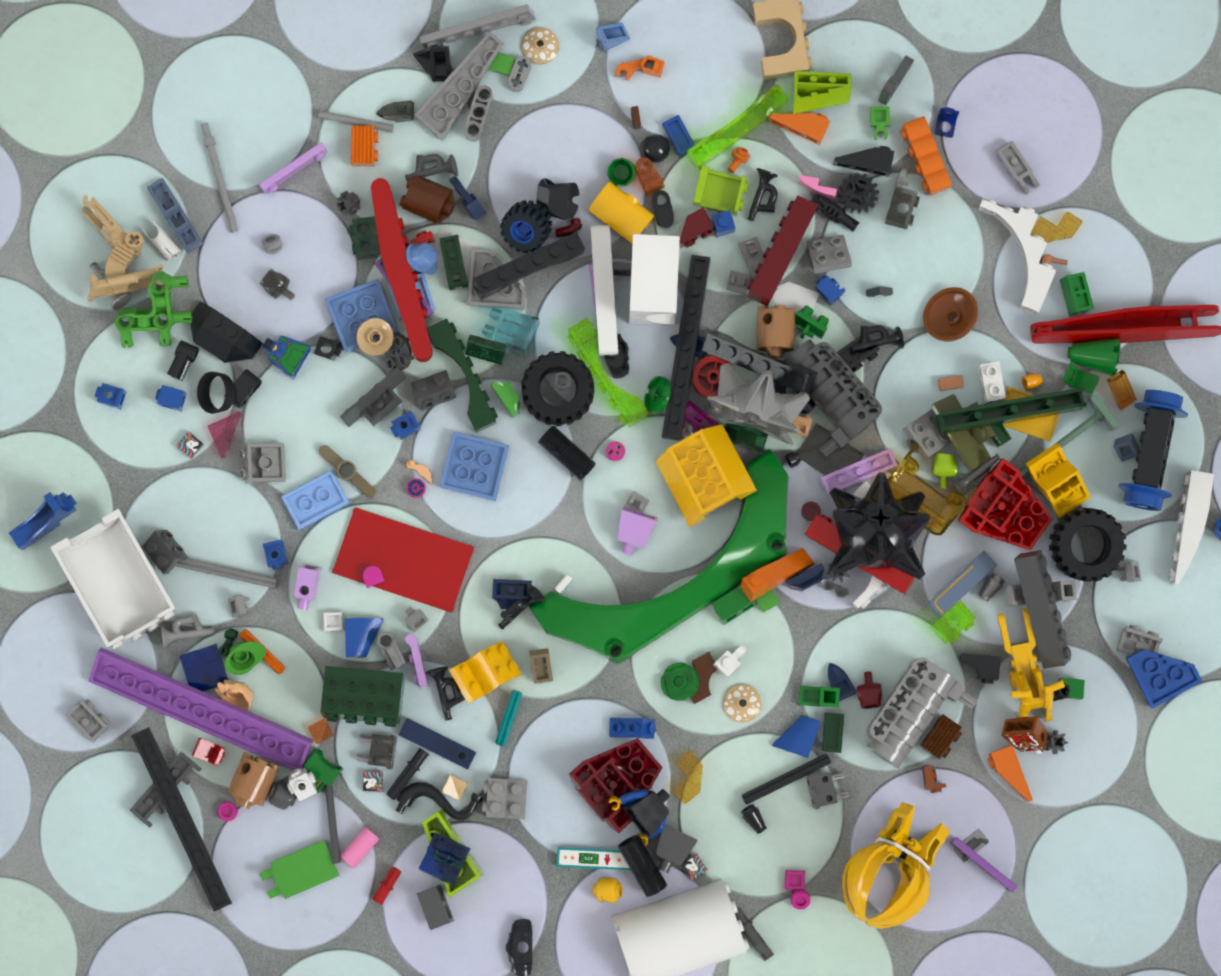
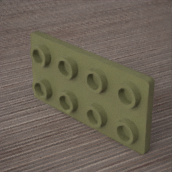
M954 394L931 405L935 415L943 411L962 408ZM975 402L968 407L978 406V403ZM991 426L947 433L969 471L979 467L991 458L983 444L996 435Z

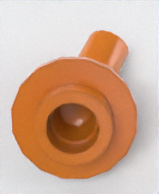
M738 147L732 150L731 156L735 159L727 168L728 171L734 173L741 163H747L750 158L747 149Z

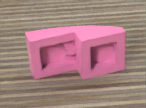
M800 175L799 184L814 194L818 193L828 199H835L837 189L818 186L819 178Z

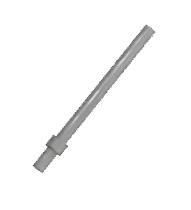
M202 123L203 142L208 149L230 231L234 233L238 231L214 146L216 142L214 136L211 135L208 123Z

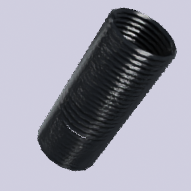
M555 425L551 426L538 441V444L544 447L550 455L554 456L559 463L564 465L569 472L574 474L579 481L596 465L592 458L587 456L573 441L569 440L562 431L560 432Z
M639 835L631 836L618 845L620 852L625 858L624 860L646 897L659 893L667 886L659 872L660 870H658Z

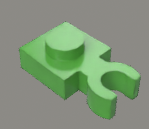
M889 106L870 107V127H876L873 138L877 140V134L881 132L884 134V140H886L888 131L885 127L890 126Z

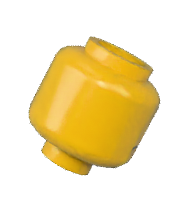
M601 877L593 885V895L597 897L600 903H616L622 897V883H619L616 878Z

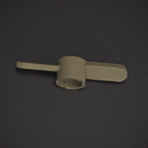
M322 445L319 448V454L337 470V474L342 480L350 481L368 498L375 495V488L357 473V469L351 461H344L327 445ZM346 464L351 465L354 469L352 476L348 478L340 474L341 467Z

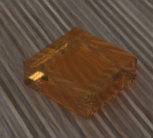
M325 718L308 727L317 745L334 736Z

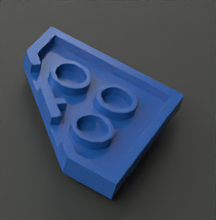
M1143 648L1125 657L1151 709L1202 682L1195 665Z

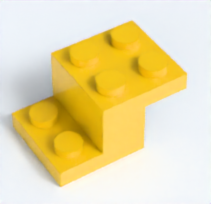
M1058 443L1025 463L1038 491L1050 502L1055 514L1059 518L1091 497L1079 471L1067 460Z
M503 641L480 651L467 661L449 670L468 704L493 692L506 682L522 674Z

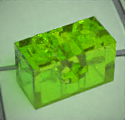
M960 600L930 627L945 644L948 642L952 644L960 637L958 634L963 629L967 631L975 624L973 620L976 617ZM957 619V621H958V623H957L958 628H957V627H953V628H952V627L950 626V625L952 624L951 620L954 621V620Z

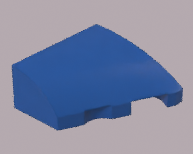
M345 618L347 658L367 657L370 647L383 623V618Z
M801 715L773 743V747L808 758L821 721Z

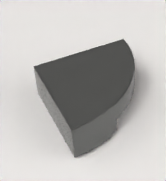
M879 286L866 290V296L875 297L877 295H884L885 297L893 294V288Z

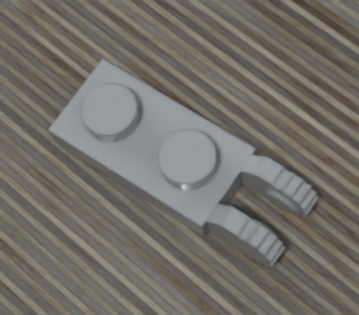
M1013 141L996 150V154L1025 195L1030 192L1028 186L1023 181L1025 177H1028L1034 188L1039 187L1032 169Z

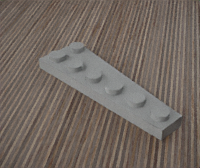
M528 4L420 36V41L425 48L439 46L438 44L452 43L458 39L472 37L516 24H521V26L529 25L536 18L533 10Z
M489 31L414 116L437 137L443 140L499 54L504 43Z

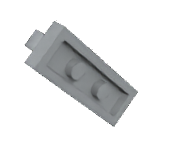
M757 237L739 243L751 277L754 280L758 275L755 274L758 264H763L765 261Z

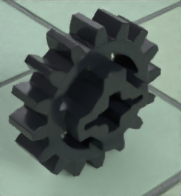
M859 172L856 173L855 177L849 174V180L844 178L842 181L844 185H839V189L842 190L838 192V196L842 197L839 203H845V210L851 208L850 213H853L854 210H857L858 215L861 214V210L867 213L869 211L868 207L873 209L875 206L873 202H877L879 199L875 196L879 194V190H875L878 184L871 183L872 177L866 179V173H864L863 177H860ZM850 185L851 192L846 195V189ZM856 190L858 192H862L861 197L859 195H855ZM871 192V198L867 202L866 195Z

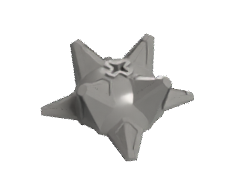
M729 363L720 366L718 396L707 397L715 407L706 409L704 412L740 425L744 423L752 425L759 432L793 445V441L787 433H799V429L793 425V422L810 398L807 392H799L798 394L775 393L771 371H765L754 382L749 383L739 376Z

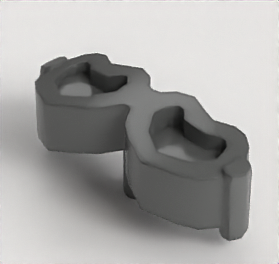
M827 578L822 579V586L825 590L834 589L838 597H845L849 594L846 588H842L840 585L836 586L834 582L829 581Z

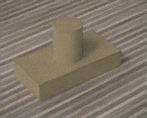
M548 648L529 651L534 684L553 681Z

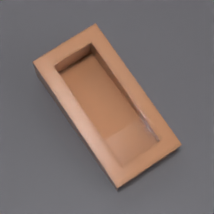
M962 375L938 379L940 391L964 387Z

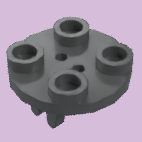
M393 333L394 340L392 346L384 353L386 365L389 369L399 367L400 370H405L409 367L411 360L415 359L412 356L409 338H406L401 333Z

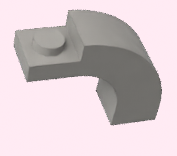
M1075 581L1052 582L1051 587L1052 591L1056 594V603L1077 600ZM1021 585L1005 586L1007 605H1026Z

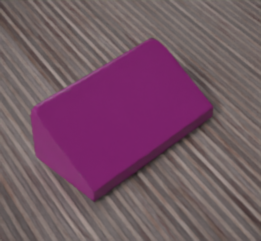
M688 401L685 422L687 421L690 424V427L687 429L692 433L719 425L718 422L693 402Z

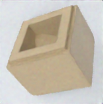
M450 774L442 792L460 800L468 783Z

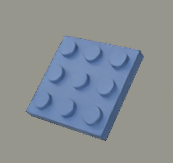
M379 279L325 299L345 353L359 348L356 337L362 323L368 319H383L390 324L393 333H399ZM376 335L374 340L378 341L380 336Z
M453 432L440 488L496 501L509 445Z

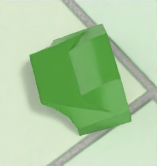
M493 382L491 384L493 390L512 418L519 414L520 410L518 395L509 382Z

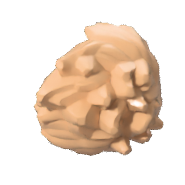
M224 680V683H217L218 689L215 688V691L221 700L247 711L250 709L254 691L250 690L244 682Z

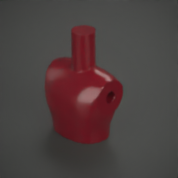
M864 672L865 684L857 686V695L861 708H878L881 706L882 686L880 683H873L872 672Z

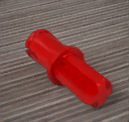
M392 866L384 880L380 881L381 885L374 897H372L377 903L383 905L389 892L393 891V886L401 874L398 868Z

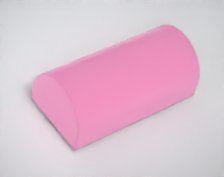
M365 826L340 854V857L351 867L355 868L380 838Z

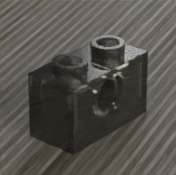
M895 185L885 224L906 230L908 225L912 226L915 216L912 215L913 207L917 208L920 199L917 196V191ZM906 203L908 205L907 212H899L897 209L898 205Z

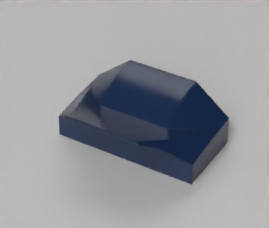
M821 563L788 580L789 588L804 591L818 584L824 573L823 564Z
M493 579L492 599L497 601L501 609H507L515 601L525 599L527 595L526 588L528 585H532V581Z

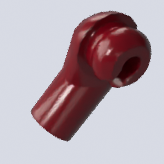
M573 218L570 221V226L556 228L557 238L569 236L582 228L581 220Z

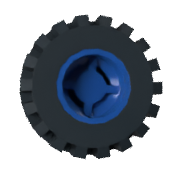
M522 200L520 203H515L501 220L500 228L502 229L501 236H505L503 240L505 243H509L510 248L514 247L516 248L515 251L520 252L522 250L523 253H527L528 251L533 252L543 245L552 231L551 226L553 225L552 221H549L551 218L550 214L545 213L547 211L545 207L542 209L539 203L534 204V201L531 200L527 203L526 200Z

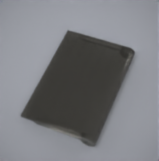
M816 423L797 452L799 454L796 457H801L802 461L823 475L861 461L865 454L849 444L845 445L841 450L838 447L825 457L819 448L831 439L829 436L832 433Z

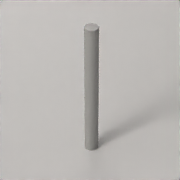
M319 111L318 118L357 126H374L377 130L393 132L394 125L325 111Z

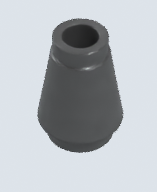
M992 573L990 576L988 575L979 596L988 602L989 599L1004 587L1005 581L995 573Z

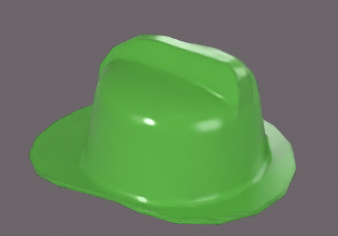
M254 641L234 644L225 659L224 665L226 670L234 675H242L249 672L265 657V647Z

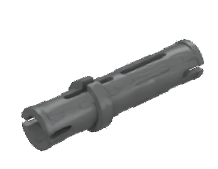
M737 907L738 912L735 913L737 921L741 920L743 933L762 959L766 961L774 953L752 925L753 922L745 916L740 907Z

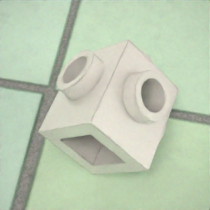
M298 768L288 776L289 783L287 787L291 794L295 793L299 802L317 793V787L314 784L317 781L313 773H308L306 768L302 770Z

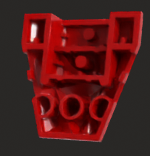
M1002 458L984 476L967 500L958 521L974 533L1031 550L1053 519L1041 501L1035 497L1030 485L1026 484L1020 471Z

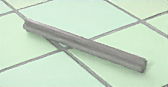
M189 558L184 561H178L175 565L176 567L275 588L277 584V579L274 577Z

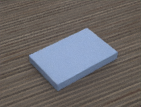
M333 470L281 496L298 530L350 504Z

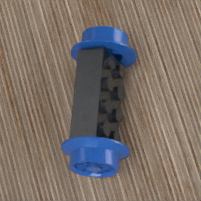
M1145 390L1143 402L1134 404L1136 409L1147 412L1144 415L1143 421L1145 432L1142 431L1140 435L1142 448L1137 451L1136 461L1138 462V467L1133 470L1132 480H1134L1135 484H1118V487L1125 492L1123 504L1143 510L1161 511L1163 499L1172 497L1170 492L1161 490L1175 418L1188 417V413L1181 409L1183 403L1182 396L1161 390Z

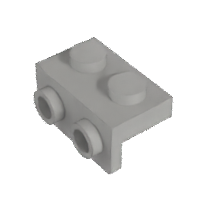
M1129 625V628L1125 627L1122 630L1117 650L1132 654L1143 648L1158 653L1163 638H1160L1158 633L1152 631L1144 633L1140 631L1141 628Z
M80 698L79 702L66 716L94 743L110 727L107 724L109 720L102 713L98 715L93 710L95 706L89 699L85 701Z

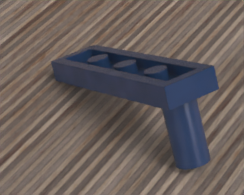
M409 718L406 719L399 733V736L467 770L477 753Z

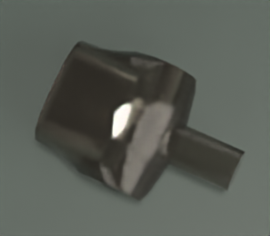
M270 269L262 278L260 285L273 298L277 299L283 294L291 301L295 297V294L287 289L290 280L283 274Z

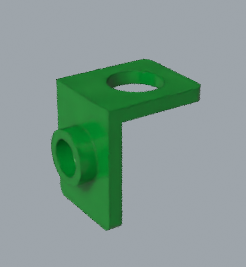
M1070 363L1063 381L1071 388L1083 387L1084 392L1093 394L1099 381V376L1081 371L1074 364Z

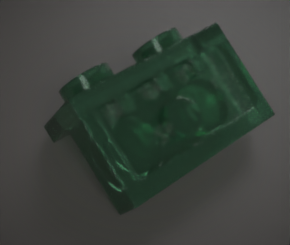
M469 335L465 355L502 365L506 354V344Z

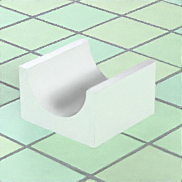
M633 234L629 324L675 326L680 236Z

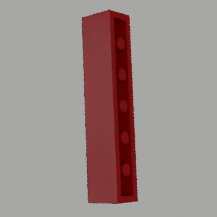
M816 514L805 535L837 554L841 547L837 527L831 523L832 519L824 514L820 517ZM862 565L859 566L860 569L906 595L915 580V577L894 567L868 568Z

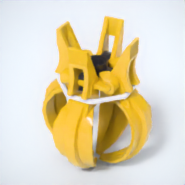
M901 802L899 808H895L894 812H892L886 828L880 830L875 842L858 850L850 858L842 876V889L847 908L858 920L863 921L866 919L868 896L883 863H892L893 861L899 864L898 869L901 872V878L893 898L881 914L865 920V924L874 928L884 929L901 925L924 907L930 895L928 871L934 865V858L938 849L950 833L947 827L940 823L919 842L908 836L915 806Z

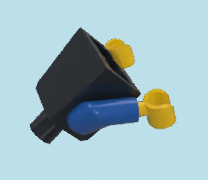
M642 789L621 795L620 798L612 796L609 798V803L617 802V805L612 806V810L619 809L620 804H623L622 809L640 831L636 835L644 839L642 842L646 846L648 839L654 838L664 830L667 815L669 814V810L664 803L670 798V795L664 789H661L657 794L654 791Z

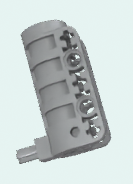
M926 658L916 659L909 665L867 727L866 733L871 740L866 747L889 764L899 768L947 697L953 702L960 701L970 709H973L978 700L964 691L966 689L964 685L956 681L955 678ZM922 663L921 668L924 670L917 672L919 669L918 664ZM907 678L913 681L912 688L907 687ZM903 691L906 692V694L900 697L902 702L897 703L894 707L890 706L896 703L897 698L895 696L901 695ZM885 710L891 712L892 717L890 720L885 719ZM881 723L886 724L879 728L878 731L880 732V734H874L875 730L873 728L879 727Z

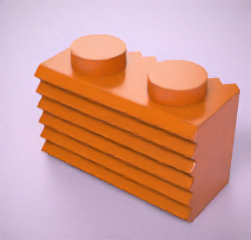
M351 126L352 166L375 167V161H378V150H375V143L379 142V132L375 131L374 126Z

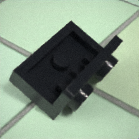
M861 336L837 352L853 372L862 368L863 365L861 363L868 360L870 362L878 356L877 352L880 350L877 346L852 353L851 345L854 346L861 343Z

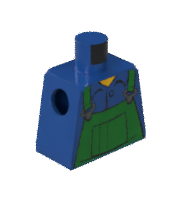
M282 335L277 342L267 338L263 344V348L271 352L268 356L269 361L293 380L312 349L308 344Z

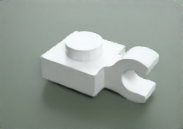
M741 645L732 654L727 650L713 665L727 678L741 665L737 659L747 649Z

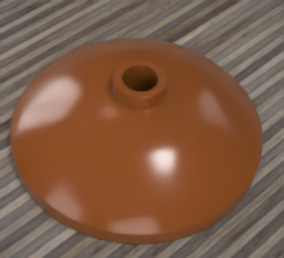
M958 287L943 289L928 301L924 309L923 323L925 329L933 338L939 341L951 342L961 339L972 330L977 321L978 304L972 294L965 289Z

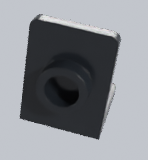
M321 336L314 353L315 355L335 361L336 356L339 357L342 351L341 342L339 339L334 341ZM323 343L331 344L332 350L329 353L325 354L321 351Z

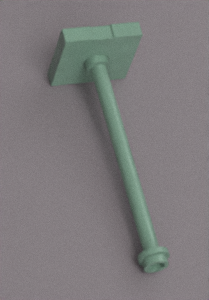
M1097 393L1088 400L1095 409L1094 415L1056 442L1061 448L1099 420H1103L1110 430H1113L1120 424ZM1026 466L1019 470L1022 477L1029 473Z

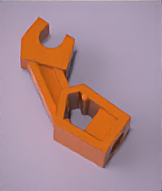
M647 55L646 58L628 63L622 62L617 67L615 77L619 78L621 72H626L625 80L629 81L635 71L642 70L643 74L660 78L665 61ZM647 62L654 64L653 69L644 68Z

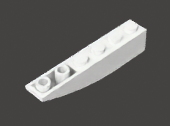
M1191 470L1184 476L1183 486H1186L1180 500L1183 508L1182 512H1179L1178 515L1180 528L1175 534L1177 549L1172 554V561H1175L1174 569L1171 568L1169 580H1172L1171 585L1175 586L1180 583L1199 546L1209 513L1214 474Z

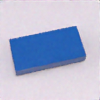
M679 115L662 123L679 157L696 149Z

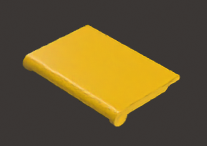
M1008 386L1004 401L1035 395ZM1060 414L1005 423L1003 426L1051 442Z

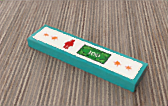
M557 848V867L630 870L620 850Z

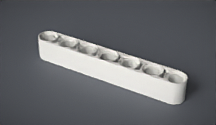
M610 225L590 226L599 356L618 355Z

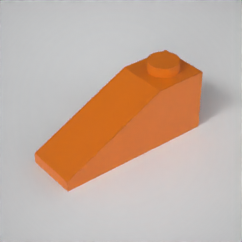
M814 113L771 114L768 122L817 145H820L830 124V121L827 120L828 117L820 113L817 115Z
M1013 745L988 753L989 758L987 760L990 768H994L995 772L1026 802L1033 801Z

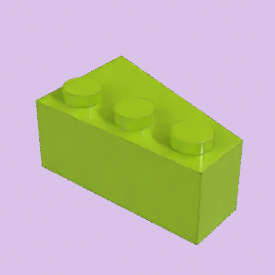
M794 71L793 114L849 103L852 87L851 73Z

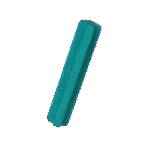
M513 690L495 741L497 745H506L522 693Z

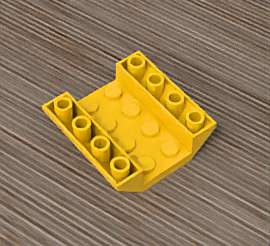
M723 424L699 430L667 448L656 460L690 528L707 519L705 515L737 497L741 500L757 491Z

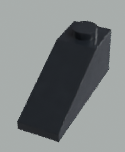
M887 146L874 147L835 157L833 166L889 177L894 151Z

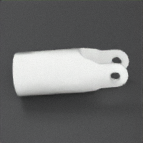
M151 220L158 229L157 237L152 238L143 228L142 231L166 260L170 262L181 253V250L154 220Z

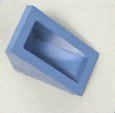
M622 22L596 28V36L604 52L630 40Z

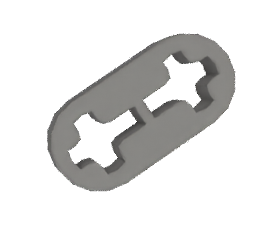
M520 56L514 62L508 78V86L513 92H520L525 87L532 67L528 57ZM525 61L528 67H524L521 73L519 72L520 65L518 64H522ZM517 76H520L519 81L521 85L514 87L512 80L516 81Z

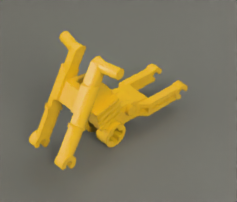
M1027 608L1022 609L1028 643L1011 646L1005 616L1003 613L997 614L1004 651L1011 655L1012 668L1014 667V670L1009 671V680L1011 687L1017 688V690H1011V698H1021L1019 715L1016 718L1028 717V712H1031L1032 709L1043 707L1044 721H1052L1053 692L1064 688L1065 684L1063 680H1060L1051 685L1043 686L1039 665L1035 666L1037 658L1032 653L1036 642Z

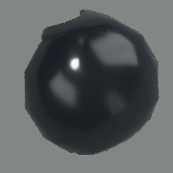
M649 135L641 142L639 149L641 157L648 163L662 162L669 156V141L662 135Z

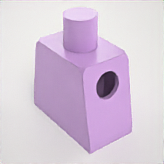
M623 506L617 540L625 542L622 552L633 555L635 546L643 548L658 517Z
M306 564L299 566L294 590V597L298 598V609L308 610L310 600L313 601L316 598L322 572L321 567ZM304 586L309 588V592L304 591Z

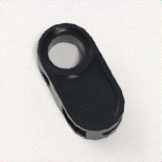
M656 191L652 196L656 222L662 228H669L674 222L670 197L666 191ZM663 195L666 198V203L663 205L657 204L655 201L656 197Z

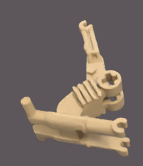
M85 195L83 197V204L85 206L82 208V215L88 218L106 238L112 249L105 266V279L98 280L94 274L89 277L91 290L87 300L92 302L98 297L113 296L132 291L137 292V290L149 288L153 273L163 270V264H158L152 269L133 271L126 274L134 259L141 255L142 235L135 231L125 233L109 213L97 202L95 197H92L91 201H87L88 196ZM155 281V283L158 285L163 284L162 282Z

